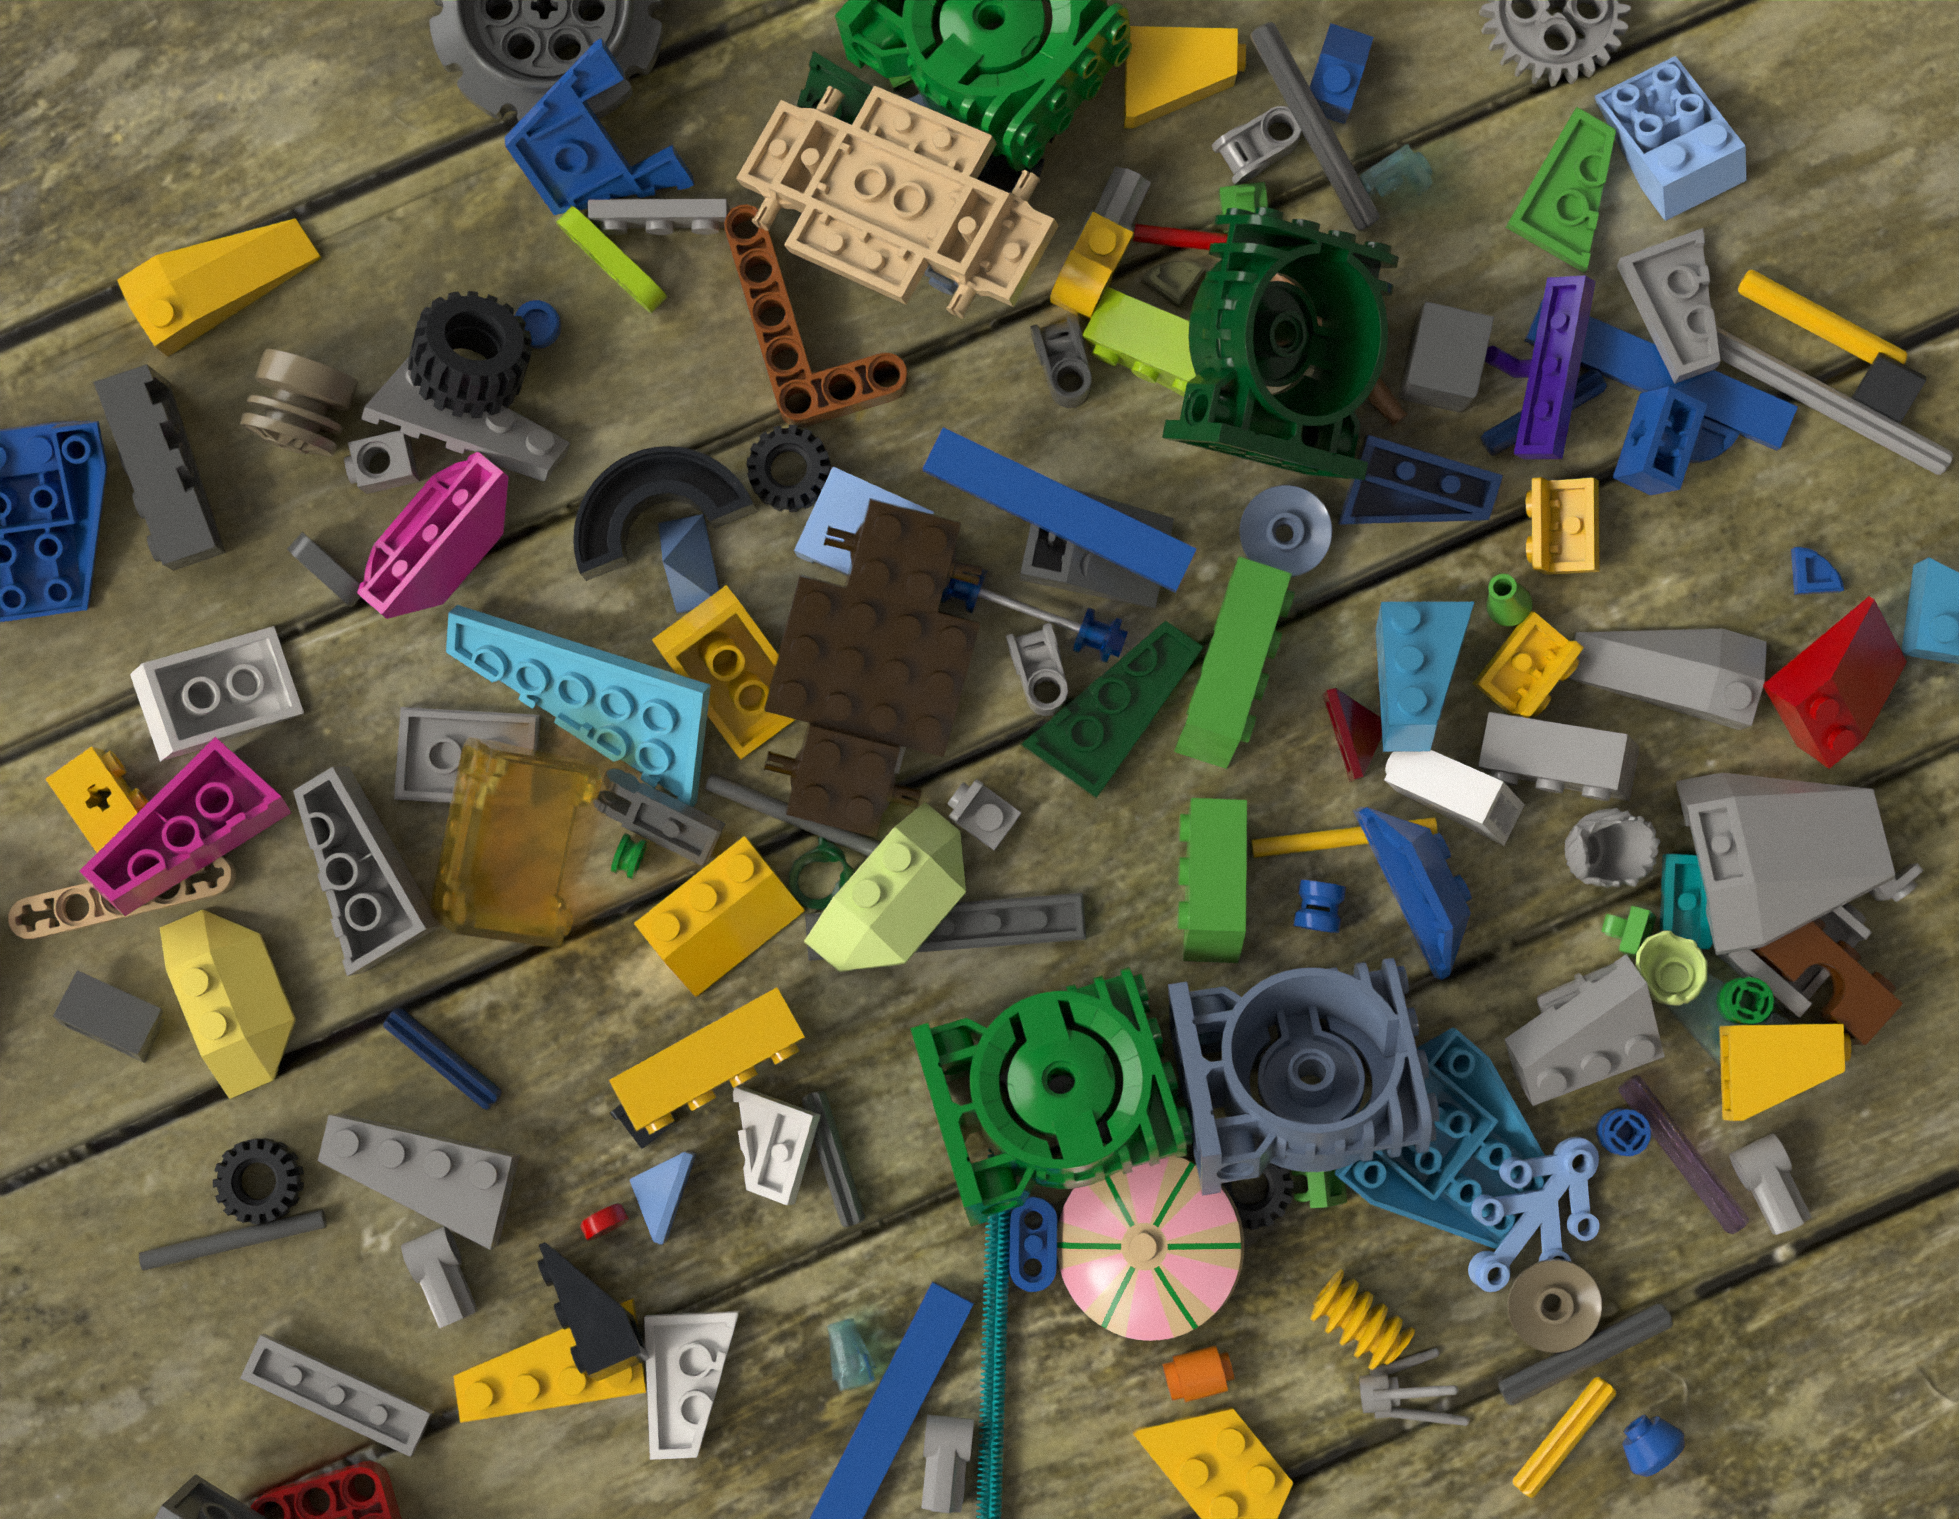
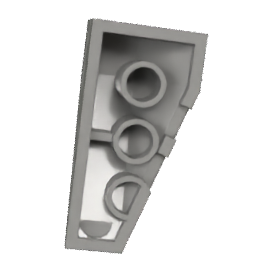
M1723 628L1575 633L1573 641H1577L1584 648L1577 657L1580 660L1578 667L1567 679L1736 730L1752 726L1765 681L1766 641Z

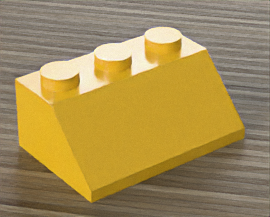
M743 836L638 919L634 925L665 964L695 997H698L804 913L805 910L746 836Z

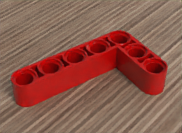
M374 1461L360 1462L272 1489L256 1499L250 1507L266 1517L264 1512L266 1503L269 1501L276 1502L284 1510V1519H336L346 1516L347 1519H402L390 1476L385 1467ZM357 1474L369 1475L374 1480L376 1490L373 1496L366 1497L357 1492L354 1482ZM318 1487L328 1493L330 1497L328 1510H318L312 1506L309 1497L312 1488Z

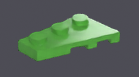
M1576 107L1505 228L1585 273L1589 265L1590 249L1597 226L1598 210L1603 186L1606 182L1616 129Z

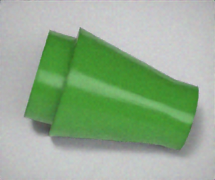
M1499 574L1491 579L1486 602L1489 617L1495 623L1502 626H1515L1522 623L1532 610L1533 603L1529 591L1508 574Z

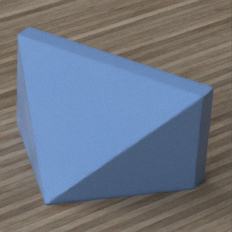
M704 514L658 523L663 564L677 614L693 610L719 591Z
M687 1150L629 1179L652 1240L655 1243L663 1245L667 1242L697 1155L693 1151Z

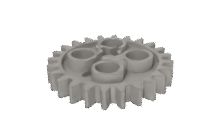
M1487 0L1492 3L1482 5L1479 15L1492 18V20L1484 24L1481 32L1482 34L1496 35L1488 49L1494 51L1503 48L1505 53L1500 61L1502 66L1514 60L1518 63L1515 69L1516 77H1519L1526 69L1532 70L1533 84L1538 82L1542 74H1548L1550 85L1555 86L1560 75L1563 73L1570 84H1574L1578 78V69L1589 78L1595 71L1594 62L1603 67L1608 63L1610 56L1606 50L1616 52L1620 47L1621 42L1614 35H1624L1629 25L1619 19L1628 15L1631 6L1618 3L1620 0ZM1519 2L1525 3L1531 8L1533 16L1526 19L1520 18L1515 15L1511 5ZM1581 3L1590 4L1596 10L1597 18L1586 19L1578 13L1576 5ZM1555 6L1562 9V13L1558 12L1553 16L1547 12L1548 8L1553 9ZM1575 32L1583 34L1584 39H1578ZM1550 34L1559 36L1564 41L1565 49L1560 51L1550 49L1545 43L1544 36Z

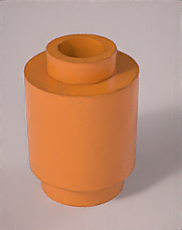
M1216 1345L1173 1356L1172 1362L1162 1364L1172 1401L1183 1398L1186 1403L1227 1392V1381L1235 1380L1228 1352L1219 1354Z

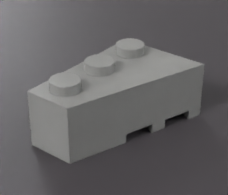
M1489 712L1478 767L1507 785H1517L1518 779L1535 782L1536 789L1548 792L1563 793L1565 788L1582 792L1581 796L1602 801H1610V798L1630 801L1640 747L1628 734Z

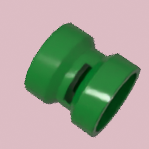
M1741 977L1728 980L1721 986L1717 993L1716 1003L1720 1014L1729 1022L1741 1025L1762 1022L1770 1015L1774 1005L1772 990L1764 981L1754 977Z

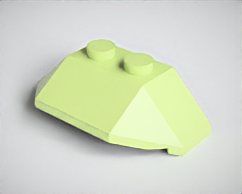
M924 802L890 831L837 892L804 940V943L839 972L906 964L966 894L960 830Z

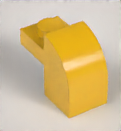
M1092 212L1057 277L1051 292L1050 302L1089 322L1106 288L1110 287L1112 276L1129 246L1134 232Z

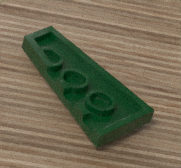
M1165 620L1107 672L1089 685L1072 702L1026 739L1021 746L1097 799L1201 652L1203 646Z

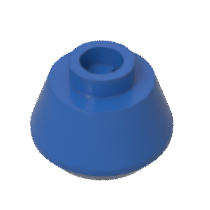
M1642 1415L1632 1421L1624 1430L1627 1437L1622 1445L1630 1470L1640 1476L1648 1477L1659 1472L1674 1461L1685 1447L1684 1433L1658 1416L1649 1419L1646 1415Z

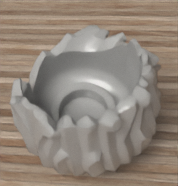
M1617 808L1598 810L1580 819L1569 832L1564 848L1565 859L1567 860L1566 865L1570 867V872L1585 884L1606 888L1611 886L1619 888L1622 884L1635 887L1639 879L1647 876L1653 870V865L1656 864L1655 857L1658 854L1657 847L1661 841L1659 838H1655L1656 830L1652 823L1644 821L1642 816L1635 817L1630 815L1629 811L1622 812Z

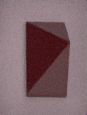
M1337 688L1326 690L1322 694L1349 782H1353L1364 777L1382 738L1381 717Z

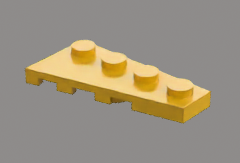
M634 1298L620 1303L634 1316L638 1326ZM560 1329L455 1374L453 1377L460 1423L646 1393L647 1381L644 1362L603 1380L596 1381L589 1377L587 1372L581 1374L578 1371L570 1351V1347L576 1345L571 1329Z

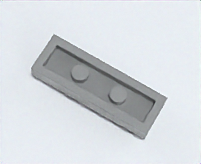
M727 199L588 200V219L605 235H623L627 233V228H646V233L653 235L673 233V228H692L693 233L702 235L716 234L719 232V228H725L724 222L727 214L730 212Z

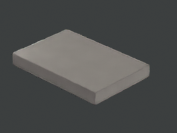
M401 707L394 799L535 808L541 716L534 714Z

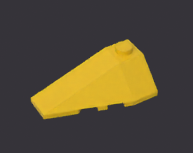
M295 218L155 255L117 281L129 308L153 345L169 357L322 257Z

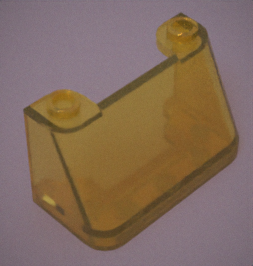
M469 737L463 746L432 892L431 909L434 918L457 935L561 948L564 936L570 932L573 919L572 910L567 908L566 901L559 895L577 807L586 808L591 800L597 799L600 793L601 776L598 773L599 766L588 761L493 740Z

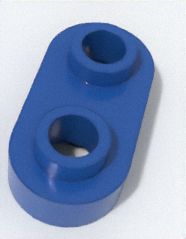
M1036 1196L1028 1197L1023 1206L1014 1208L1010 1217V1275L1013 1282L1019 1288L1028 1292H1037L1047 1288L1055 1278L1057 1264V1215L1053 1206L1047 1200ZM1037 1211L1042 1215L1043 1221L1038 1228L1032 1229L1026 1226L1024 1218L1028 1212ZM1030 1258L1038 1259L1042 1264L1041 1271L1034 1276L1028 1275L1023 1268L1024 1263Z

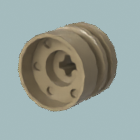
M265 349L255 379L265 387L273 390L271 397L250 395L247 399V403L250 406L265 412V416L243 413L239 425L256 433L263 441L295 453L334 456L337 444L318 434L319 431L335 435L342 433L343 427L325 416L327 409L348 411L358 381L342 371L314 360L279 350Z

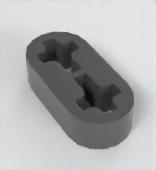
M302 532L287 548L296 559L350 607L361 598L357 594L360 583L305 533Z

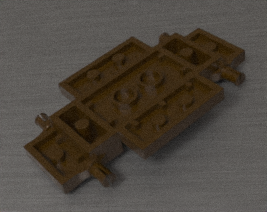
M869 498L864 520L855 533L831 526L827 527L826 535L843 540L825 536L823 545L850 551L851 563L845 586L799 574L764 706V711L808 722L802 747L795 758L768 751L767 760H765L764 770L790 776L791 793L786 808V815L877 837L882 814L890 805V801L917 809L919 805L918 799L921 797L922 790L895 784L894 770L900 746L944 757L980 627L979 621L938 611L943 590L951 578L978 585L980 581L979 576L964 573L963 571L978 575L982 574L983 566L956 560L955 545L961 522Z

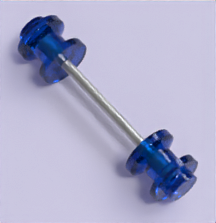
M983 568L981 575L975 574V576L980 578L978 585L951 578L943 590L940 602L945 603L951 597L965 601L966 612L972 614L979 598L982 597L1077 632L1078 635L1072 651L1079 653L1086 646L1099 650L1100 661L1105 663L1108 662L1110 655L1119 658L1128 631L1120 629L1122 619L1116 617L1110 624L1096 620L1095 609L1089 607L1082 624L984 589L988 570Z

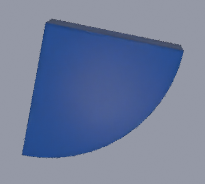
M1703 417L1689 463L1706 462L1718 457L1732 446L1740 432Z
M1795 547L1791 549L1794 595L1840 593L1844 591L1840 573L1824 557L1808 548Z

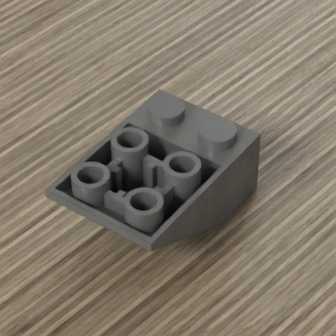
M1075 490L1171 536L1174 521L1172 517ZM1033 524L1030 526L1020 581L1156 608L1160 585Z

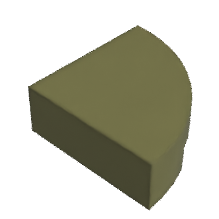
M1189 260L1166 262L1151 268L1142 277L1141 282L1176 307H1179L1203 275L1206 268Z

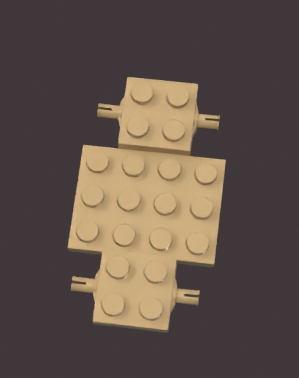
M875 85L852 125L833 117L845 95L831 86L827 87V91L816 109L799 108L780 100L736 178L743 187L757 192L765 198L757 214L752 219L756 226L769 231L781 208L795 209L801 212L800 218L784 244L790 253L907 305L927 267L930 265L934 272L954 280L959 285L952 300L946 307V310L952 315H957L963 319L976 295L990 296L1014 307L1055 234L1058 224L1054 218L1034 210L1028 204L1036 186L1041 181L1035 174H1029L1028 171L1023 170L1011 193L977 179L997 144L992 135Z

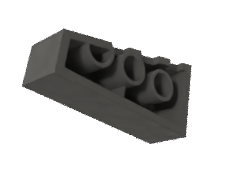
M147 364L93 382L118 446L121 464L135 492L132 495L135 507L142 519L145 518L151 535L147 536V543L156 562L161 561L162 565L174 571L225 554L226 552L170 382Z

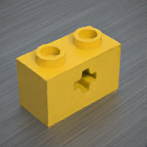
M91 746L45 780L96 853H98L149 801L138 788L131 790L122 777L127 771L119 758L111 750L105 753L104 750ZM101 790L112 793L107 798V802L110 805L109 808L97 805L102 801V796L99 793Z

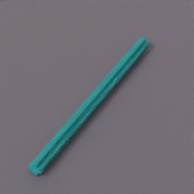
M988 1149V1152H991L992 1154H989L987 1157H994L995 1155L993 1154L991 1149ZM1011 1209L988 1216L990 1217L988 1219L990 1224L985 1226V1228L990 1230L985 1231V1234L989 1235L985 1237V1240L989 1241L985 1243V1246L989 1247L985 1249V1252H989V1254L984 1255L989 1260L984 1261V1263L988 1264V1266L984 1267V1269L988 1270V1272L984 1273V1275L988 1276V1278H984V1281L988 1283L983 1285V1287L988 1289L983 1290V1293L987 1294L983 1296L984 1299H987L986 1302H983L984 1305H987L983 1310L987 1311V1313L982 1314V1316L987 1317V1319L982 1320L987 1325L982 1326V1328L986 1329V1331L982 1332V1334L986 1335V1337L982 1338V1340L986 1341V1343H982V1346L986 1348L981 1349V1352L986 1354L981 1355L982 1358H985L984 1361H981L982 1364H985L984 1367H981L982 1370H985L984 1373H981L985 1378L980 1379V1381L985 1382V1384L980 1385V1387L985 1389L980 1391V1393L984 1394V1396L980 1397V1399L984 1400V1402L980 1403L984 1408L979 1409V1411L984 1412V1414L979 1415V1417L984 1418V1420H979V1423L983 1424V1426H979V1429L983 1430V1432H979V1435L983 1436L979 1438V1441L983 1443L978 1444V1447L983 1448L978 1450L979 1453H982L981 1456H978L979 1459H982L981 1462H978L979 1465H982L981 1468H978L982 1473L977 1474V1476L982 1477V1479L977 1480V1482L981 1483L980 1486H977V1488L981 1489V1491L977 1492V1494L981 1495V1497L977 1498L981 1503L976 1504L981 1507V1509H976V1512L981 1513V1515H976V1518L1001 1519L1002 1514L1000 1511H1002L1003 1419H1005V1414L1003 1413H1005V1360L1007 1358L1005 1355L1007 1353V1349H1005L1007 1348V1343H1005L1007 1342V1337L1005 1336H1007V1295L1009 1294L1007 1290L1009 1288V1284H1007L1009 1283V1278H1007L1009 1277V1272H1007L1009 1271V1266L1007 1265H1009L1008 1259H1010L1008 1254L1010 1253V1249H1008L1010 1247V1243H1008L1010 1241V1237H1008L1010 1236V1231H1008L1010 1230V1225H1008L1010 1224V1219L1008 1218L1011 1217L1009 1213Z

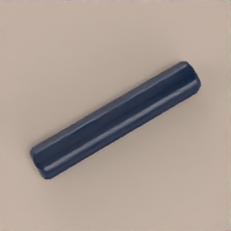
M1592 369L1578 377L1572 410L1603 393L1607 388L1604 378L1597 369ZM1522 411L1482 434L1480 437L1482 444L1491 456H1495L1516 444Z
M396 1008L386 1018L383 1026L387 1031L481 1108L489 1110L499 1100L502 1091L498 1086L404 1009Z

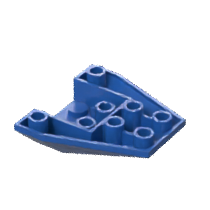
M57 421L0 429V622L89 609L108 468L99 421Z

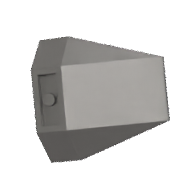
M1718 773L1676 781L1685 824L1691 828L1706 892V914L1716 955L1764 947L1895 878L1896 874L1873 789L1731 773Z

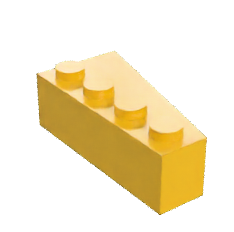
M776 987L613 1077L609 1082L636 1132L646 1127L650 1135L674 1122L675 1120L671 1113L688 1104L691 1111H694L717 1098L713 1089L728 1081L735 1088L758 1075L755 1066L771 1058L776 1065L798 1053L800 1050L796 1044L805 1036L779 989Z

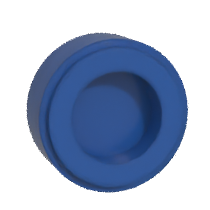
M541 300L529 301L523 304L515 313V316H522L526 322L525 330L530 331L532 338L530 347L537 349L545 348L557 340L561 331V320L556 310L549 303Z

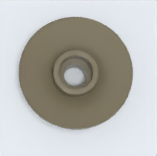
M1547 1259L1529 1266L1516 1278L1508 1295L1507 1311L1514 1331L1526 1344L1540 1351L1557 1353L1568 1351L1581 1345L1592 1335L1601 1317L1602 1300L1596 1282L1582 1267L1567 1260ZM1548 1295H1558L1559 1302L1556 1307L1551 1309L1544 1307L1543 1302Z

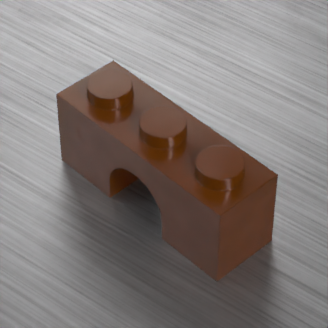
M1820 918L1764 947L1750 949L1787 982L1796 981L1808 967L1814 964L1824 968L1832 978L1834 989L1830 1001L1819 1014L1830 1024H1844V1033L1849 1034L1853 1045L1866 1046L1903 1004L1893 995L1897 989L1887 978L1876 971L1871 975L1858 963L1861 956L1854 948L1843 940H1839L1836 943L1823 932L1826 924Z

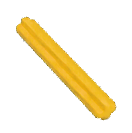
M1749 270L1739 284V294L1870 364L1873 363L1879 352L1904 365L1907 361L1908 354L1906 351L1755 270Z

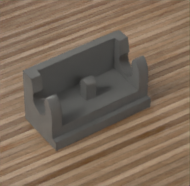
M78 970L53 1014V1017L61 1025L143 1063L146 1062L165 1019L161 1018L164 1012L161 1008Z

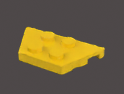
M1233 1407L1210 1411V1413L1204 1415H1192L1174 1419L1175 1421L1155 1426H1143L1133 1431V1435L1201 1519H1278L1293 1481Z

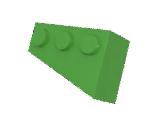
M1191 798L1188 814H1180L1179 842H1187L1186 857H1179L1178 885H1185V901L1178 902L1177 918L1178 929H1184L1183 961L1239 963L1246 934L1247 800Z

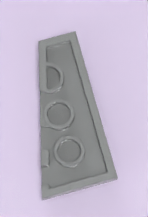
M409 357L364 407L362 420L377 425L380 419L401 426L400 433L418 439L421 433L447 442L445 448L461 454L464 451L479 452L486 455L487 459L496 466L543 482L548 479L567 455L570 442L504 406H501L500 413L492 416L487 411L483 412L482 418H471L470 413H463L461 418L453 416V410L447 408L443 411L433 407L435 402L433 399L425 401L419 394L421 386H413L410 379L412 371L408 370Z

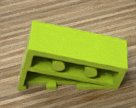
M1106 288L1082 335L1093 349L1091 354L1096 359L1111 366H1116L1119 363L1131 369V372L1139 378L1150 383L1157 382L1183 397L1187 383L1196 376L1189 351L1188 320L1112 288Z

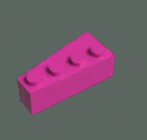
M214 737L79 872L104 898L126 916L291 814V811L281 795L220 740Z

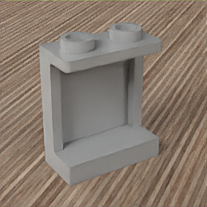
M1849 903L1820 917L1826 924L1823 932L1836 943L1839 940H1843L1852 948L1859 941L1866 940L1872 933L1863 925L1866 921L1863 914ZM1750 949L1718 956L1741 977L1759 978L1767 983L1773 993L1774 1005L1788 1018H1800L1812 1004L1808 1000L1830 976L1824 968L1814 964L1808 967L1796 981L1787 982Z

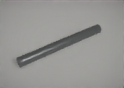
M713 772L706 783L705 789L866 856H870L881 843V841L864 834L786 815L788 803Z
M323 1209L140 1252L139 1263L141 1269L145 1271L327 1227L326 1216Z

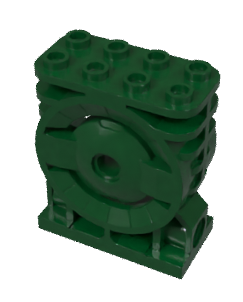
M1256 207L1255 213L1238 208H1227L1226 215H1216L1214 223L1216 228L1228 231L1226 243H1211L1208 253L1221 260L1210 271L1206 272V277L1196 294L1190 314L1189 351L1196 376L1186 385L1180 420L1166 419L1162 438L1306 476L1365 480L1368 462L1354 458L1361 426L1355 410L1366 400L1375 387L1384 365L1388 345V319L1382 296H1391L1394 285L1379 280L1378 277L1380 268H1397L1399 257L1391 254L1392 246L1365 241L1364 245L1355 243L1356 235L1338 230H1329L1328 234L1320 232V224L1305 219H1292V223L1283 220L1284 213L1279 210ZM1278 274L1293 284L1284 281H1271V279ZM1317 318L1322 320V326L1318 325ZM1308 368L1314 370L1311 377L1303 375ZM1289 385L1285 389L1273 394L1267 388Z

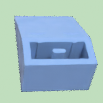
M1676 56L1595 95V101L1607 124L1616 129L1615 139L1642 191L1665 221L1746 181L1745 144Z

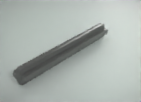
M1273 22L1262 24L1250 34L1252 42L1357 230L1372 226L1379 219L1376 207L1276 25Z

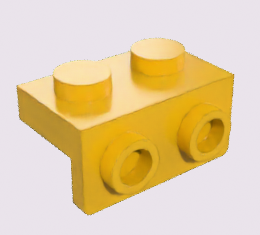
M1543 477L1532 478V490L1527 491L1525 503L1527 515L1529 518H1532V536H1528L1526 540V556L1528 562L1532 563L1533 570L1545 575L1600 572L1599 480L1595 478L1548 481Z
M1530 612L1528 617L1518 624L1472 684L1509 715L1524 718L1532 716L1534 718L1549 704L1551 700L1549 692L1559 680H1566L1576 670L1580 662L1577 657L1584 647L1577 641H1569L1537 613Z

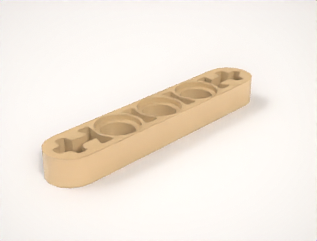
M221 856L213 861L215 868H222L224 870V876L217 879V887L214 888L211 882L206 881L193 883L192 885L196 893L190 894L191 880L188 877L180 882V889L173 898L164 899L159 895L126 916L117 910L89 882L17 901L10 909L8 923L11 930L17 936L24 939H42L220 896L227 893L233 887L236 880V869L227 857ZM209 865L205 866L204 868L200 869L192 875H199L208 872ZM76 894L83 895L89 903L88 914L80 921L72 920L66 913L67 901ZM53 899H54V909H53L52 905L50 904V900H53ZM30 906L36 912L54 910L60 926L55 927L56 919L47 918L37 921L35 925L36 930L33 931L31 926L22 924V917L29 914L28 907Z

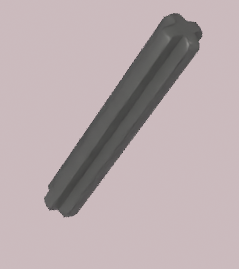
M1656 1304L1589 1337L1581 1345L1571 1350L1558 1352L1500 1381L1498 1384L1499 1390L1507 1404L1515 1405L1671 1328L1673 1325L1672 1318L1664 1305Z

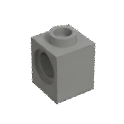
M395 431L348 442L351 456L344 457L347 476L350 483H357L358 488L364 493L369 494L420 482L411 439L408 435ZM378 453H388L390 465L387 470L380 474H372L369 469L372 457Z

